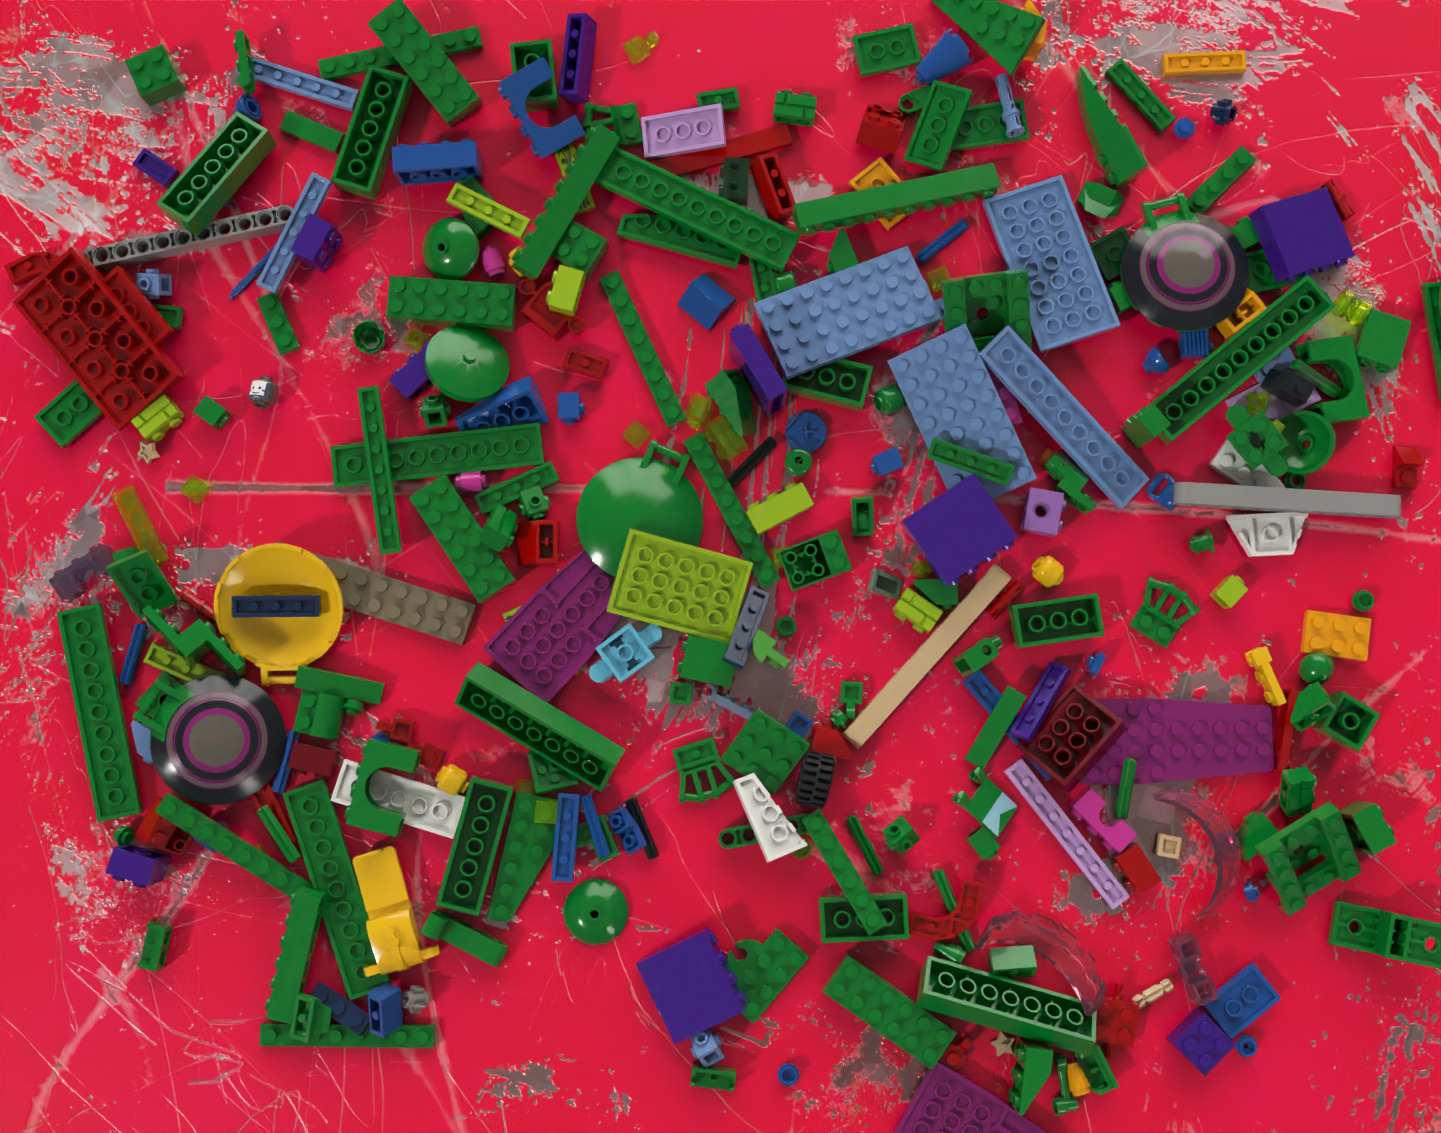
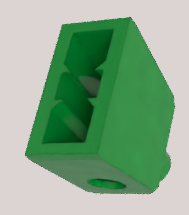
M997 635L991 639L985 637L952 658L951 661L962 677L975 673L999 655L998 649L1004 645L1003 641Z

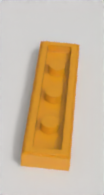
M1245 50L1163 54V76L1245 73L1247 70Z

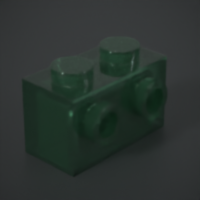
M724 157V165H720V177H723V185H719V196L738 205L747 206L749 158Z

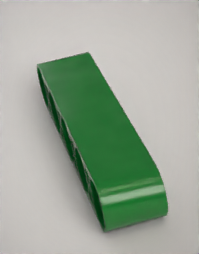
M813 812L785 816L788 821L794 820L797 822L796 832L798 835L809 834L801 819ZM750 823L724 828L718 836L719 844L725 849L758 844L756 836L751 840L743 837V832L746 829H752ZM724 833H732L734 841L730 844L724 843L722 841Z

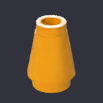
M1079 1062L1068 1063L1069 1091L1072 1092L1073 1097L1090 1093L1089 1087L1091 1085Z

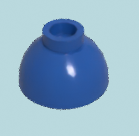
M242 94L237 99L233 114L237 111L254 122L261 120L262 110L254 97L249 94Z
M1153 346L1147 352L1145 362L1142 363L1148 374L1151 372L1162 374L1170 371V366L1158 347Z

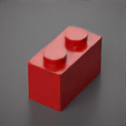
M1131 842L1120 853L1115 852L1111 855L1114 860L1112 862L1113 867L1119 874L1122 872L1126 879L1124 883L1130 892L1134 891L1141 895L1162 881L1138 843Z

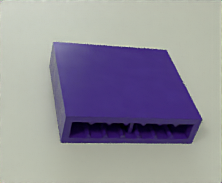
M1327 187L1260 206L1249 214L1277 284L1284 281L1289 284L1300 279V276H1303V278L1306 275L1313 276L1316 274V271H1319L1321 274L1331 270L1332 266H1335L1336 269L1347 265V260L1355 256Z
M749 323L736 325L731 329V333H729V355L748 383L765 416L768 417L785 407L788 389Z
M974 473L901 522L943 586L949 584L952 587L961 581L959 576L965 572L970 575L979 569L977 564L983 560L988 563L997 557L995 552L1001 548L1006 551L1015 545L1013 540L1018 538Z
M709 926L640 959L636 964L674 1044L737 1016L747 1008V997L743 991H740L737 985V976L733 971H730L727 965V956L724 951H720L717 945L718 938L715 932L710 930Z

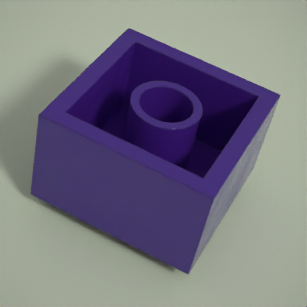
M310 213L291 251L302 263L324 273L326 268L328 269L331 266L333 255L341 247L343 237L333 224Z
M134 844L114 847L105 873L112 875L114 880H129L136 887L146 888V886L163 881L171 856Z
M1197 1007L1167 1036L1169 1042L1204 1076L1236 1045L1205 1012Z

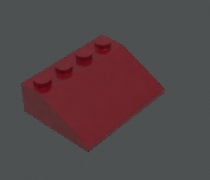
M1072 683L1051 706L1031 743L1021 739L1016 747L1055 783L1070 793L1126 731V727L1121 719Z

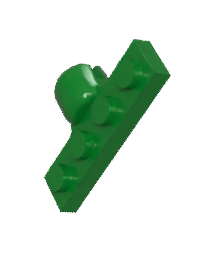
M748 257L757 302L797 287L795 275L792 271L774 273L771 267Z

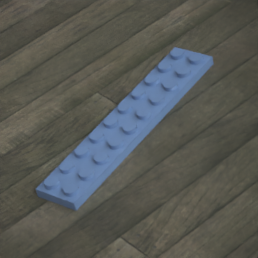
M1009 325L1004 327L981 350L979 354L983 363L1118 509L1123 508L1150 480Z

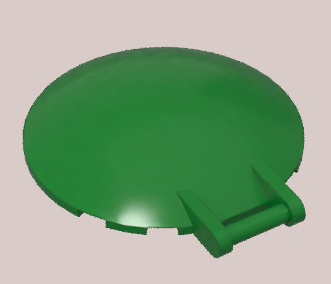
M652 439L644 458L637 457L616 461L600 470L589 481L578 503L576 522L578 536L584 550L600 569L616 577L629 528L698 546L703 529L702 506L694 487L683 475L691 455L686 453L683 455L658 444V441ZM653 452H658L681 463L676 468L653 458Z

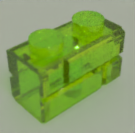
M692 393L689 400L690 405H687L684 416L688 427L699 431L700 428L705 429L710 420L709 417H711L714 411V405L711 399L697 393Z
M720 415L704 426L706 432L703 435L709 444L714 443L718 448L715 452L720 460H726L727 463H730L748 451L749 446L743 437L737 436L731 430V423L728 419Z

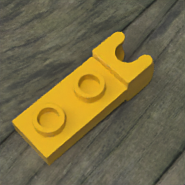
M1258 647L1246 652L1245 657L1250 667L1255 668V677L1259 683H1262L1265 690L1264 697L1271 706L1287 703L1269 663L1272 661L1267 647Z

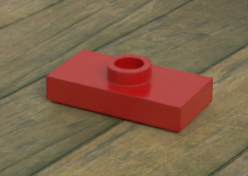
M569 347L562 367L603 381L609 360Z

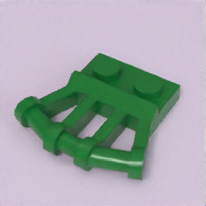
M636 102L619 106L613 105L611 107L585 103L584 122L581 124L585 133H587L591 126L595 127L601 123L605 127L613 126V133L620 137L615 147L622 149L643 144ZM593 113L611 116V118L592 121Z
M1148 576L1142 603L1128 626L1161 647L1167 648L1176 631L1179 630L1180 625L1200 612L1201 609L1198 605L1195 606L1187 595L1188 592L1174 587V583L1158 581L1154 577ZM1152 589L1163 590L1153 607L1149 605ZM1170 593L1176 598L1167 613L1163 614L1159 609ZM1182 602L1188 609V612L1174 621L1171 618Z
M713 737L672 750L680 774L679 803L690 801L701 802L702 804L707 799L721 798L720 795L731 786L734 787L733 781L735 779L722 765ZM715 765L727 778L718 787L711 769ZM706 769L712 789L703 792L697 771ZM692 774L697 793H685L686 775Z

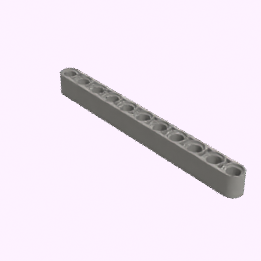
M282 205L210 221L198 236L185 228H179L85 249L82 252L100 273L113 270L116 266L124 268L279 233L287 223V221H284V218L291 214L293 209L288 205ZM267 219H271L268 225H264ZM251 223L250 228L244 230L245 225ZM227 228H230V232L228 234H224V231ZM210 232L209 237L206 238V239H203L204 235H205L206 233ZM190 237L189 241L183 244L184 239ZM169 241V245L163 248V245ZM149 246L148 250L143 253V249ZM128 250V254L122 257L123 253ZM108 255L107 260L102 262L103 257Z
M1195 482L1174 483L1173 505L1389 519L1401 517L1400 495Z

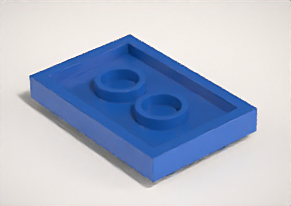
M1250 962L1202 1001L1201 1004L1232 1040L1278 1002L1281 997L1254 963Z

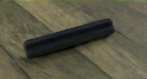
M769 436L728 477L729 483L734 487L737 486L777 445V442Z
M631 798L626 801L627 808L644 836L647 844L644 851L649 860L658 857L659 853L637 798Z

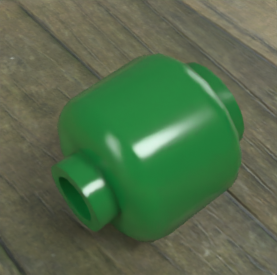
M894 384L878 389L873 398L876 410L885 415L902 409L905 402L901 389Z
M800 448L791 450L785 457V470L793 477L805 476L812 466L810 454Z

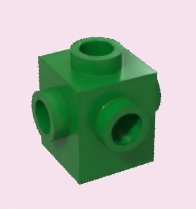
M432 394L423 397L420 415L425 420L426 428L448 426V415L452 414L450 402H446L445 395Z
M540 486L519 493L518 501L520 504L518 508L522 517L525 516L527 521L543 520L548 516L549 507H551L547 495H543Z
M902 815L882 831L887 838L884 840L885 844L891 851L896 849L900 855L910 850L921 839Z

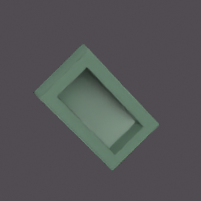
M873 569L870 573L866 592L898 600L903 580Z

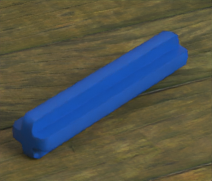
M963 219L959 220L917 253V261L920 264H924L968 228L966 221Z
M135 624L120 674V684H132L148 631V626L145 624Z
M293 730L287 732L284 755L277 769L272 787L274 792H285L291 771L288 764L295 741H299L300 732Z
M585 795L580 798L598 857L604 858L610 855V851L592 796Z

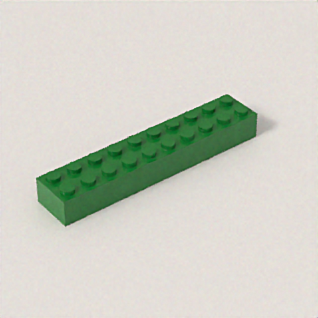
M1306 275L1147 406V408H1150L1155 404L1171 423L1158 437L1167 446L1333 310L1336 305L1312 278Z

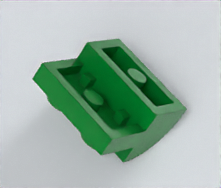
M302 689L293 731L339 740L346 712L343 704L349 698Z

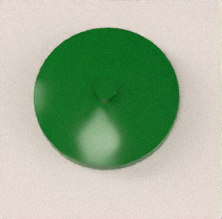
M454 325L436 333L430 340L424 357L426 373L434 386L450 398L463 402H481L495 396L505 385L510 370L509 358L502 344L487 331L469 325Z

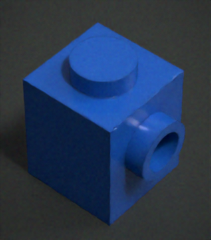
M558 393V419L565 425H575L577 421H581V415H585V405L581 403L580 394Z

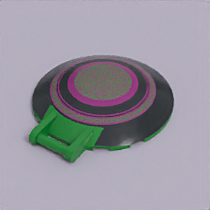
M1183 192L1176 193L1173 197L1150 203L1148 201L1142 202L1140 208L1145 224L1128 241L1120 264L1122 287L1131 305L1136 311L1139 310L1146 316L1147 320L1162 328L1164 326L1176 329L1178 332L1205 330L1224 321L1239 306L1248 287L1249 265L1239 240L1222 223L1208 216L1190 212ZM1177 205L1178 211L1155 217L1153 215V210Z
M231 675L204 676L187 682L178 689H174L156 679L151 693L139 711H135L132 716L151 728V757L162 780L180 796L197 803L225 805L250 797L269 782L276 773L284 755L286 731L278 707L262 688L240 677ZM161 692L168 693L153 719L147 717L146 715Z

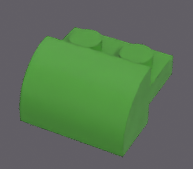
M758 629L752 643L754 657L759 663H762L767 657L769 659L768 664L777 670L780 667L784 669L790 660L772 649L777 642L775 639Z

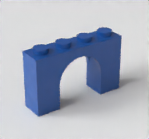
M544 57L499 81L500 87L497 88L502 99L505 100L507 98L510 104L508 109L514 119L518 118L521 123L519 129L524 138L528 137L532 143L530 149L534 156H539L540 159L545 158L586 134L576 115L550 128L540 127L528 117L525 103L529 92L554 77Z

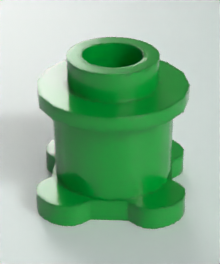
M1209 529L1205 530V534L1191 535V539L1188 540L1191 552H1195L1196 555L1210 550L1211 554L1215 553L1214 541Z

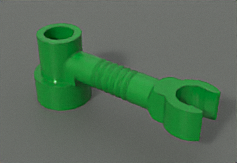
M1062 1053L1053 1055L1061 1089V1096L1052 1098V1106L1056 1116L1065 1115L1068 1111L1078 1110L1076 1097H1071L1066 1072L1067 1062L1066 1057L1062 1056Z

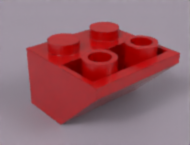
M868 104L856 143L896 154L907 116L898 110L889 111L883 109L880 105Z
M534 520L517 523L519 525L517 528L518 566L560 565V523L558 520Z
M156 796L136 836L145 845L183 856L193 836L154 812L163 800L162 797Z

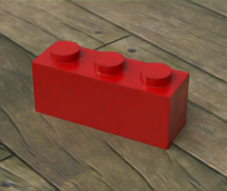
M777 152L760 155L749 167L768 218L774 222L787 220L792 216V209L796 202Z

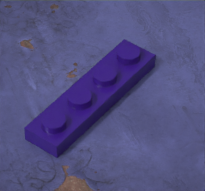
M1050 661L1011 728L1010 733L1012 736L1031 743L1071 673L1068 667Z

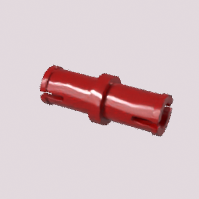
M1332 179L1320 186V188L1327 187L1336 211L1343 221L1355 214L1345 200V194L1340 193Z
M1015 580L1004 593L1001 592L998 595L999 598L986 611L994 619H997L1008 606L1013 605V601L1025 590V587Z
M188 590L183 592L179 599L180 602L194 610V614L203 616L214 625L217 624L214 608L208 605V601L199 599Z

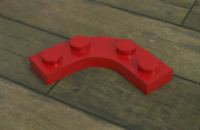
M35 252L27 254L4 267L12 283L18 286L36 276L42 275L61 256L48 252Z
M963 878L958 904L950 914L945 916H931L912 911L909 934L933 940H946L963 933L972 925L979 913L985 883Z

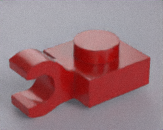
M394 717L393 723L378 720L376 729L390 732V739L411 743L416 721Z
M414 743L407 744V747L423 751L420 765L437 771L446 751L429 743H425L423 748Z
M964 1033L956 1045L951 1041L939 1061L952 1070L957 1071L968 1058L964 1051L968 1050L973 1044L972 1038Z

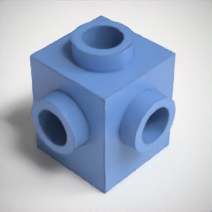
M146 269V273H137L136 285L148 299H160V295H172L171 274H159V269Z
M709 1028L690 1037L692 1042L690 1050L694 1058H698L705 1068L725 1058L720 1047L723 1042L717 1032L713 1033Z

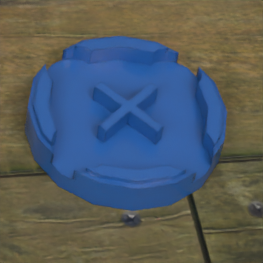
M813 412L795 414L788 421L785 430V437L789 446L792 449H804L808 453L816 452L821 448L827 435L825 422Z

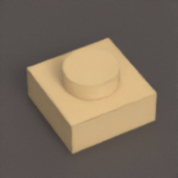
M1158 833L1155 855L1179 859L1182 838Z

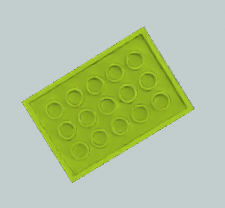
M629 528L606 611L707 639L729 643L753 562Z

